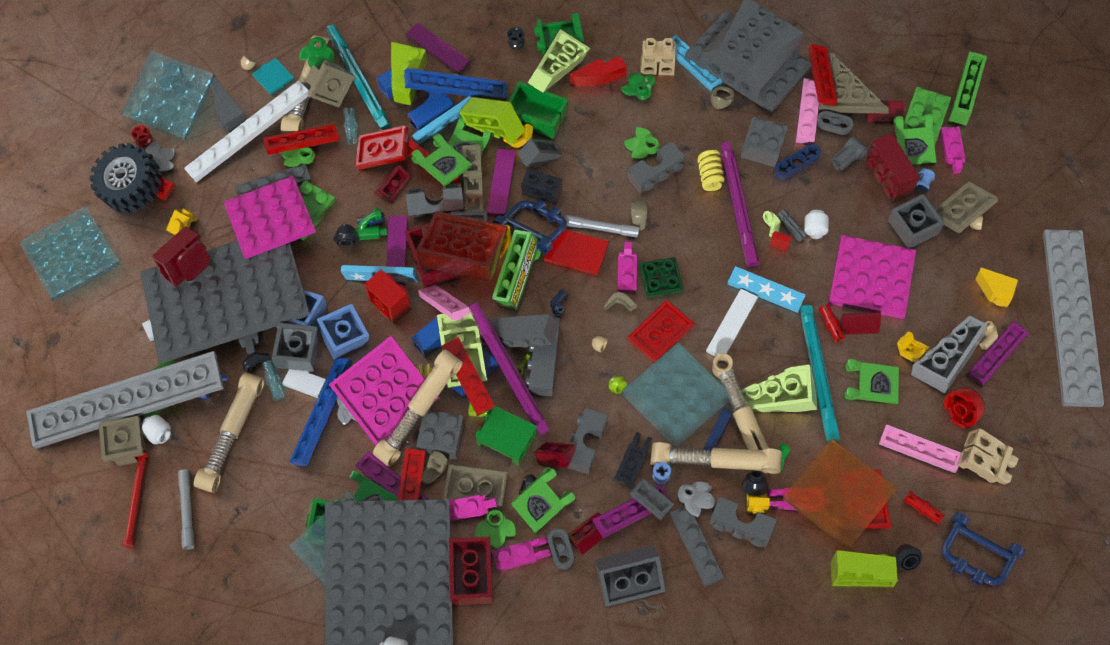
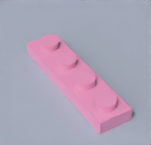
M804 78L796 143L814 144L819 103L815 83L812 79Z
M436 284L419 290V296L452 320H460L470 314L467 305Z
M887 424L879 442V445L950 472L956 473L958 469L957 464L961 452Z

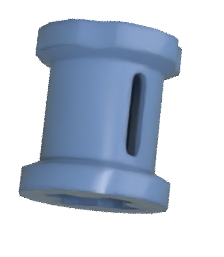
M926 168L921 169L915 190L920 193H927L930 189L931 181L935 179V173Z
M665 462L655 464L652 479L657 485H665L670 480V466Z

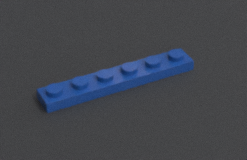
M411 68L404 70L405 88L500 101L508 99L507 82Z
M335 359L289 461L293 465L307 466L311 460L312 453L320 440V435L327 424L328 417L338 397L329 384L352 366L353 361L350 359Z

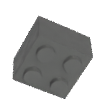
M753 117L742 148L741 158L775 167L786 138L788 126Z
M924 194L892 209L888 218L893 229L909 249L940 234L944 225L943 220Z
M428 410L422 418L416 445L417 450H425L426 456H430L433 451H439L447 459L457 460L465 426L464 416Z

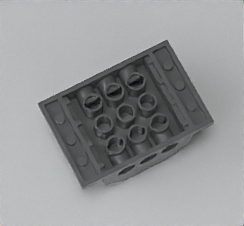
M743 0L735 15L726 10L685 53L686 59L693 61L703 70L706 69L711 75L717 79L720 78L722 82L771 113L812 68L810 61L798 55L804 32L752 0Z

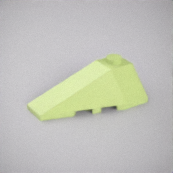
M811 366L790 367L779 375H772L768 377V380L742 389L740 393H743L742 396H744L743 399H745L746 405L750 406L753 412H802L817 410L816 388Z

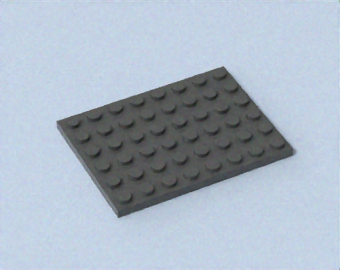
M238 241L206 250L210 257L208 267L194 280H184L177 287L163 279L157 266L140 271L160 364L276 327L279 323L285 324L290 320H297L310 315L290 242L248 259L244 258Z
M449 499L325 502L326 645H380L388 637L404 639L408 642V645H453L449 576Z

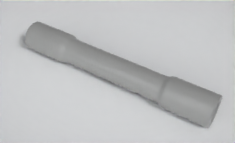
M566 215L565 218L567 226L617 233L638 238L640 227L584 219L583 217Z
M184 469L178 471L182 518L181 537L182 549L189 550L195 548L190 493L191 475L190 470Z

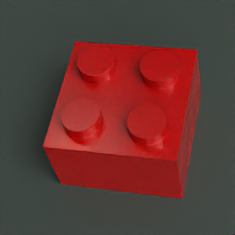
M380 270L364 283L369 302L393 324H396L411 310L410 300L407 295L408 291L403 285L399 286L396 284L395 279L390 273L386 274Z

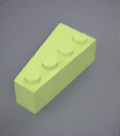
M560 29L528 83L541 92H545L579 65L590 48Z

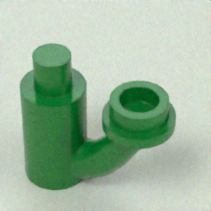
M374 207V211L360 221L356 228L359 240L380 239V236L387 235V228H379V226L367 227V224L373 219L375 221L382 219L381 208L377 209V207Z

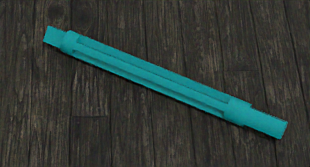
M333 24L329 25L326 30L334 43V47L348 72L355 76L353 81L375 122L378 123L382 130L390 128L391 125L387 120L384 110L347 43L342 38L337 27Z
M803 305L800 308L801 320L827 443L840 441V435L812 305Z

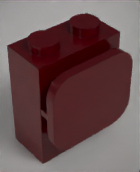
M184 226L152 255L163 279L175 287L184 280H194L210 263V257L206 251L207 248L201 242V236L196 230H190Z

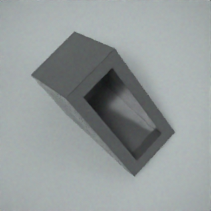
M532 138L518 152L522 163L526 167L539 168L563 155L554 141Z

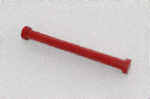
M145 452L142 456H136L138 462L125 540L122 541L123 547L132 548L135 544L133 537L146 460L149 458V454Z

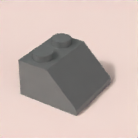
M279 323L272 354V361L275 367L314 372L317 359L318 328L315 326Z

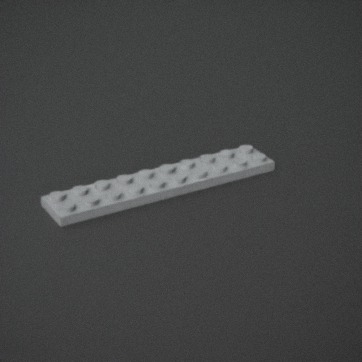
M1044 230L1043 240L1062 406L1102 407L1104 405L1083 231Z
M214 351L26 411L32 447L37 449L99 429V423L140 416L224 389L216 353Z

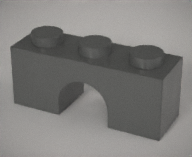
M672 141L657 150L656 160L660 165L651 167L641 160L628 169L627 178L640 194L645 190H651L656 183L665 181L670 174L679 172L684 167L685 156Z
M461 183L448 184L447 186L442 185L443 195L438 200L428 199L425 195L424 187L407 189L406 200L409 216L422 217L428 213L439 215L443 211H461V209H464Z
M585 408L583 414H579L577 420L578 430L577 432L573 431L570 440L571 443L576 445V450L567 468L584 474H590L595 459V450L586 447L584 441L591 437L602 439L608 422L607 414Z
M719 497L709 524L713 525L712 527L718 531L725 530L730 532L737 539H747L754 546L766 547L777 520L758 512L754 521L743 523L736 516L739 504Z

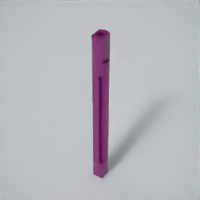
M730 141L721 143L722 159L747 267L759 265V259L735 154L731 149Z
M478 302L470 305L469 310L478 325L477 328L529 420L537 426L539 435L549 431V428L544 421V417L490 321L485 317Z

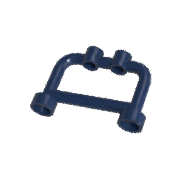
M538 200L536 203L531 201L518 202L503 217L498 216L492 222L493 225H508L520 231L532 232L539 240L536 246L543 254H548L552 250V243L567 228V222L561 216V211L557 207H553L551 210L546 209L547 206L542 200ZM529 208L535 215L541 214L550 222L556 221L560 225L548 237L511 218L521 209Z
M955 512L951 519L954 524L942 546L944 558L953 564L952 570L960 575H963L964 572L972 575L970 580L977 585H982L983 582L992 586L1003 584L1008 578L1016 560L1022 559L1026 550L1016 543H1011L1008 550L968 529L967 525L970 519L960 512ZM958 533L1007 559L998 577L993 578L987 575L984 570L969 565L966 560L951 554L950 548Z

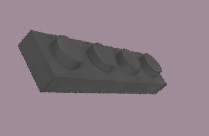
M302 164L235 186L238 196L290 176L294 177L297 187L301 186L305 180L310 183L311 179L306 165Z
M685 506L670 512V517L704 587L722 580L724 576L695 517L686 511Z

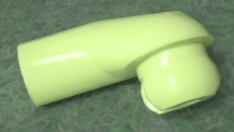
M771 211L764 212L763 219L770 227L769 236L772 237L774 231L779 232L781 222Z

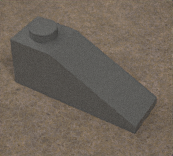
M213 77L211 82L215 110L218 116L216 121L222 129L225 128L230 133L245 122L246 117L242 109Z

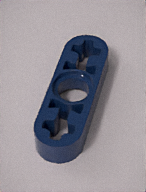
M810 144L778 162L774 170L775 177L779 180H786L814 164L820 158V147ZM794 159H800L802 161V164L795 165L792 161Z
M723 408L703 451L705 449L711 452L712 448H717L733 414L732 410Z

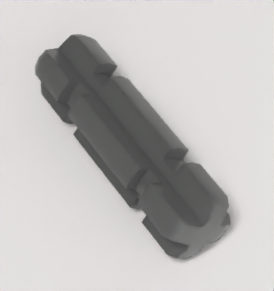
M786 210L780 211L777 217L781 222H784V226L792 235L795 234L794 237L798 241L804 240L807 235L805 231L800 229L799 224L791 216L789 217L790 214Z

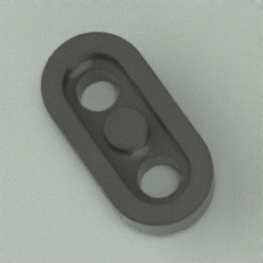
M822 111L818 115L817 125L823 130L847 135L852 131L853 121L848 116L830 111Z
M554 529L548 535L549 548L555 566L566 570L573 565L574 554L567 533L562 529ZM560 538L562 542L557 544L554 540ZM566 557L568 560L563 563L560 559Z

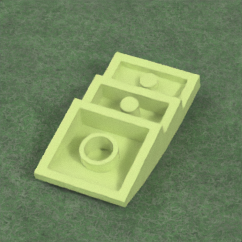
M470 313L460 320H452L445 314L437 315L441 345L459 337L481 381L486 382L487 377L479 329L472 314ZM456 375L447 382L448 388L461 386Z

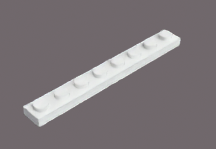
M298 80L184 169L195 182H198L306 99L309 90Z

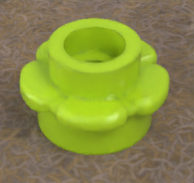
M614 376L609 382V389L615 394L623 392L627 387L623 376Z

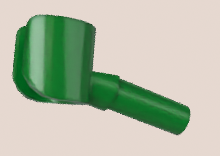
M783 442L778 450L782 451L780 472H782L784 462L790 452V447Z

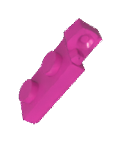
M941 127L940 135L945 162L952 164L953 174H959L963 169L962 163H965L960 127Z
M624 242V252H619L617 292L636 293L637 256L636 252H632V242Z
M480 494L449 500L450 521L484 515L488 513V508L498 506L497 498L486 499L485 495Z

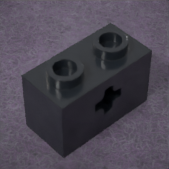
M527 168L521 183L522 195L557 205L562 192V179Z

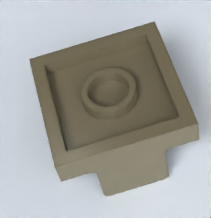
M325 60L320 69L315 65L312 66L306 78V82L311 86L307 95L319 101L340 107L355 76L345 71L338 64Z
M139 416L99 423L101 457L104 463L115 461L118 466L137 463L136 456H142L144 451H147L146 438L141 432Z

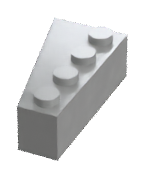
M968 316L952 330L951 334L946 338L944 337L932 350L930 349L921 360L913 364L911 375L946 394L985 336L987 324L972 316Z

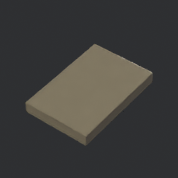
M968 181L935 208V211L943 220L945 226L957 233H961L996 204L998 197Z
M449 464L442 500H452L481 494L485 495L486 499L497 498L498 506L488 508V510L497 509L502 511L508 472Z

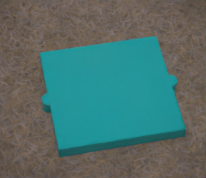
M276 58L267 64H262L261 68L252 73V76L270 95L280 88L283 89L286 84L294 79Z

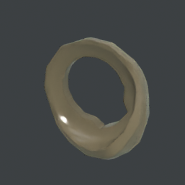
M724 86L713 89L710 99L714 108L722 109L730 105L734 100L733 90ZM727 91L730 93V96L721 98L717 96V92Z

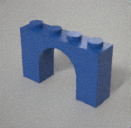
M390 69L377 77L378 86L388 99L393 97L392 70ZM427 91L429 94L427 101L408 113L409 124L416 132L453 108L455 105L453 99L450 96L447 97L445 93Z
M437 317L411 337L413 347L424 358H427L441 346ZM481 342L486 377L488 378L498 369L497 361L492 352L488 353L484 349L485 346ZM462 386L453 387L462 398L466 396Z

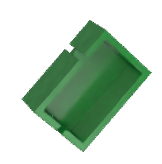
M520 81L508 100L513 105L523 126L530 124L533 126V132L552 139L555 138L560 128V123L562 124L568 113V99L547 91L541 92L533 86Z

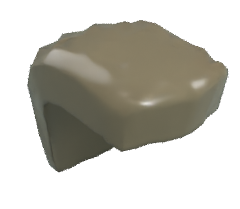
M636 200L631 203L633 226L640 227L639 230L645 229L648 204L643 200Z
M614 292L604 305L605 310L616 303L624 305L630 312L637 308L636 302L629 295L621 292Z
M439 451L432 452L423 471V483H432L444 472L447 458L443 453Z

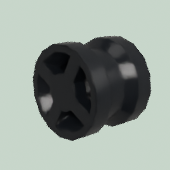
M512 27L508 30V46L511 49L522 48L525 44L524 31L519 27Z

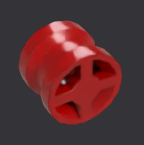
M138 125L131 131V136L136 146L146 148L152 143V136L146 126Z

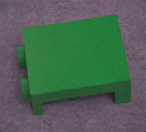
M579 13L572 14V20L541 24V19H537V26H534L535 37L539 36L537 49L541 51L542 58L560 29L584 44Z
M495 406L492 411L487 413L483 428L479 427L475 438L478 446L481 447L483 444L511 458L512 463L519 466L537 435V426Z

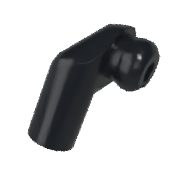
M251 353L243 360V370L251 372L258 362L269 363L270 354Z

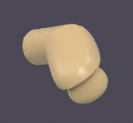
M992 321L985 322L987 324L985 338L979 343L980 347L984 350H987L998 338L996 326Z

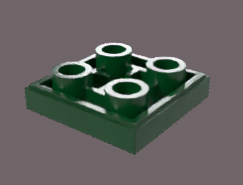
M676 257L639 263L646 299L684 292Z

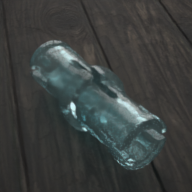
M345 108L343 110L345 119L343 125L344 130H346V141L348 144H352L351 138H353V143L356 144L358 142L356 130L358 124L355 121V110L350 108V114H348V108Z
M266 361L262 367L267 378L265 382L270 388L272 399L275 401L283 399L285 394L280 383L281 377L277 374L273 361Z

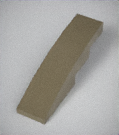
M464 145L462 146V156L472 164L463 173L465 212H484L481 146Z

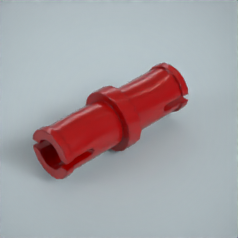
M825 304L826 309L821 306L818 310L825 321V328L829 329L835 343L839 342L838 338L843 341L846 336L831 306Z
M912 491L908 493V496L903 501L918 510L920 515L924 514L938 525L945 516V513L930 505L931 502L928 500L924 501L912 493Z

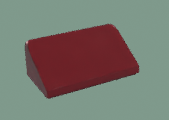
M880 100L888 107L889 114L867 113V122L894 123V119L898 116H902L904 121L905 104L904 101Z
M397 164L377 187L374 194L391 203L412 175Z
M880 312L843 313L840 319V327L844 335L878 334L880 331Z
M545 442L535 450L534 454L539 465L567 468L576 450V445Z
M599 512L568 534L569 541L582 555L604 539L593 523V519L601 515Z

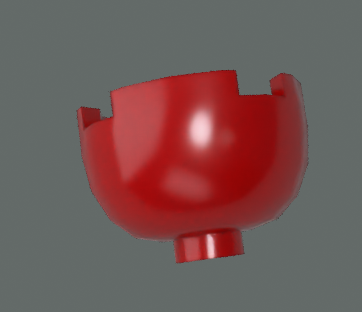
M958 388L946 396L944 409H948L949 414L952 416L950 420L954 424L967 428L968 426L975 425L982 419L985 413V403L981 395L974 389Z

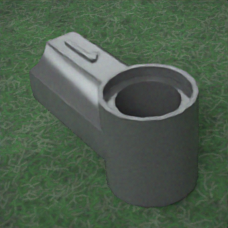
M853 136L846 142L844 148L832 157L831 162L837 170L843 171L854 160H860L868 151V147Z

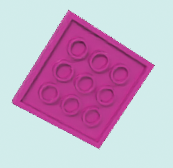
M293 176L223 202L245 259L316 233Z
M841 235L828 304L871 313L880 312L881 315L904 319L916 250Z
M390 336L329 385L373 443L377 445L381 440H387L389 436H392L391 433H394L393 430H396L395 427H398L399 421L401 422L407 410H410L408 404L425 381V378L396 340Z

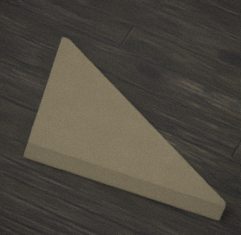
M830 53L829 61L837 103L834 106L820 103L819 111L889 114L888 107L834 53Z

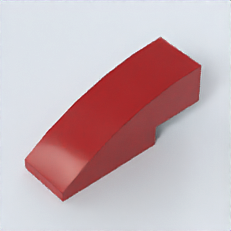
M620 56L606 63L600 58L570 73L571 86L581 87L606 84L625 77L627 65Z

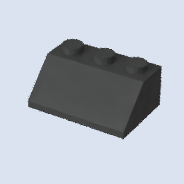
M654 545L594 560L606 607L666 592L660 558Z

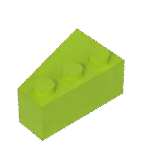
M391 42L392 93L394 102L412 105L417 89L405 88L404 70L406 68L424 70L427 64L425 49Z
M471 97L459 111L467 126L484 133L486 131L492 132L494 137L498 139L504 137L508 139L510 144H513L525 131L510 102Z
M837 550L831 560L832 586L894 587L898 582L896 557H891L888 554L874 555Z

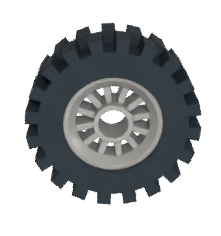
M121 143L118 144V148L115 146L109 147V153L104 151L101 153L104 157L101 160L99 158L96 159L97 167L92 166L91 171L94 175H90V181L93 182L90 185L91 189L95 191L93 193L109 207L120 213L122 211L125 214H129L130 210L135 213L139 211L138 207L146 208L147 201L152 203L155 200L152 197L153 194L158 195L160 190L157 189V186L162 185V181L159 179V177H162V172L158 170L160 169L159 165L145 151L133 144L127 143V146Z

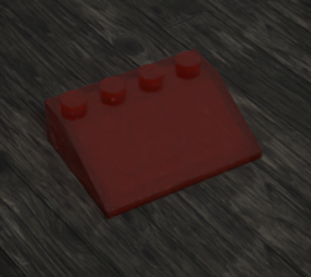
M436 211L416 249L418 266L491 282L497 269L508 226Z

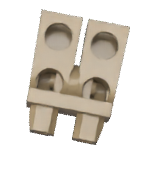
M647 38L646 41H643L640 74L656 75L658 62V75L674 76L675 41L672 38H665L663 41ZM646 67H651V68H653V69H652V70H646V69H644V68H646ZM666 67L671 68L670 70H663Z
M981 428L969 432L964 445L965 449L962 450L957 465L963 469L968 468L990 483H1010L1012 474L1007 472L1006 468L1015 467L1019 459L1012 454L1013 448L1006 446Z

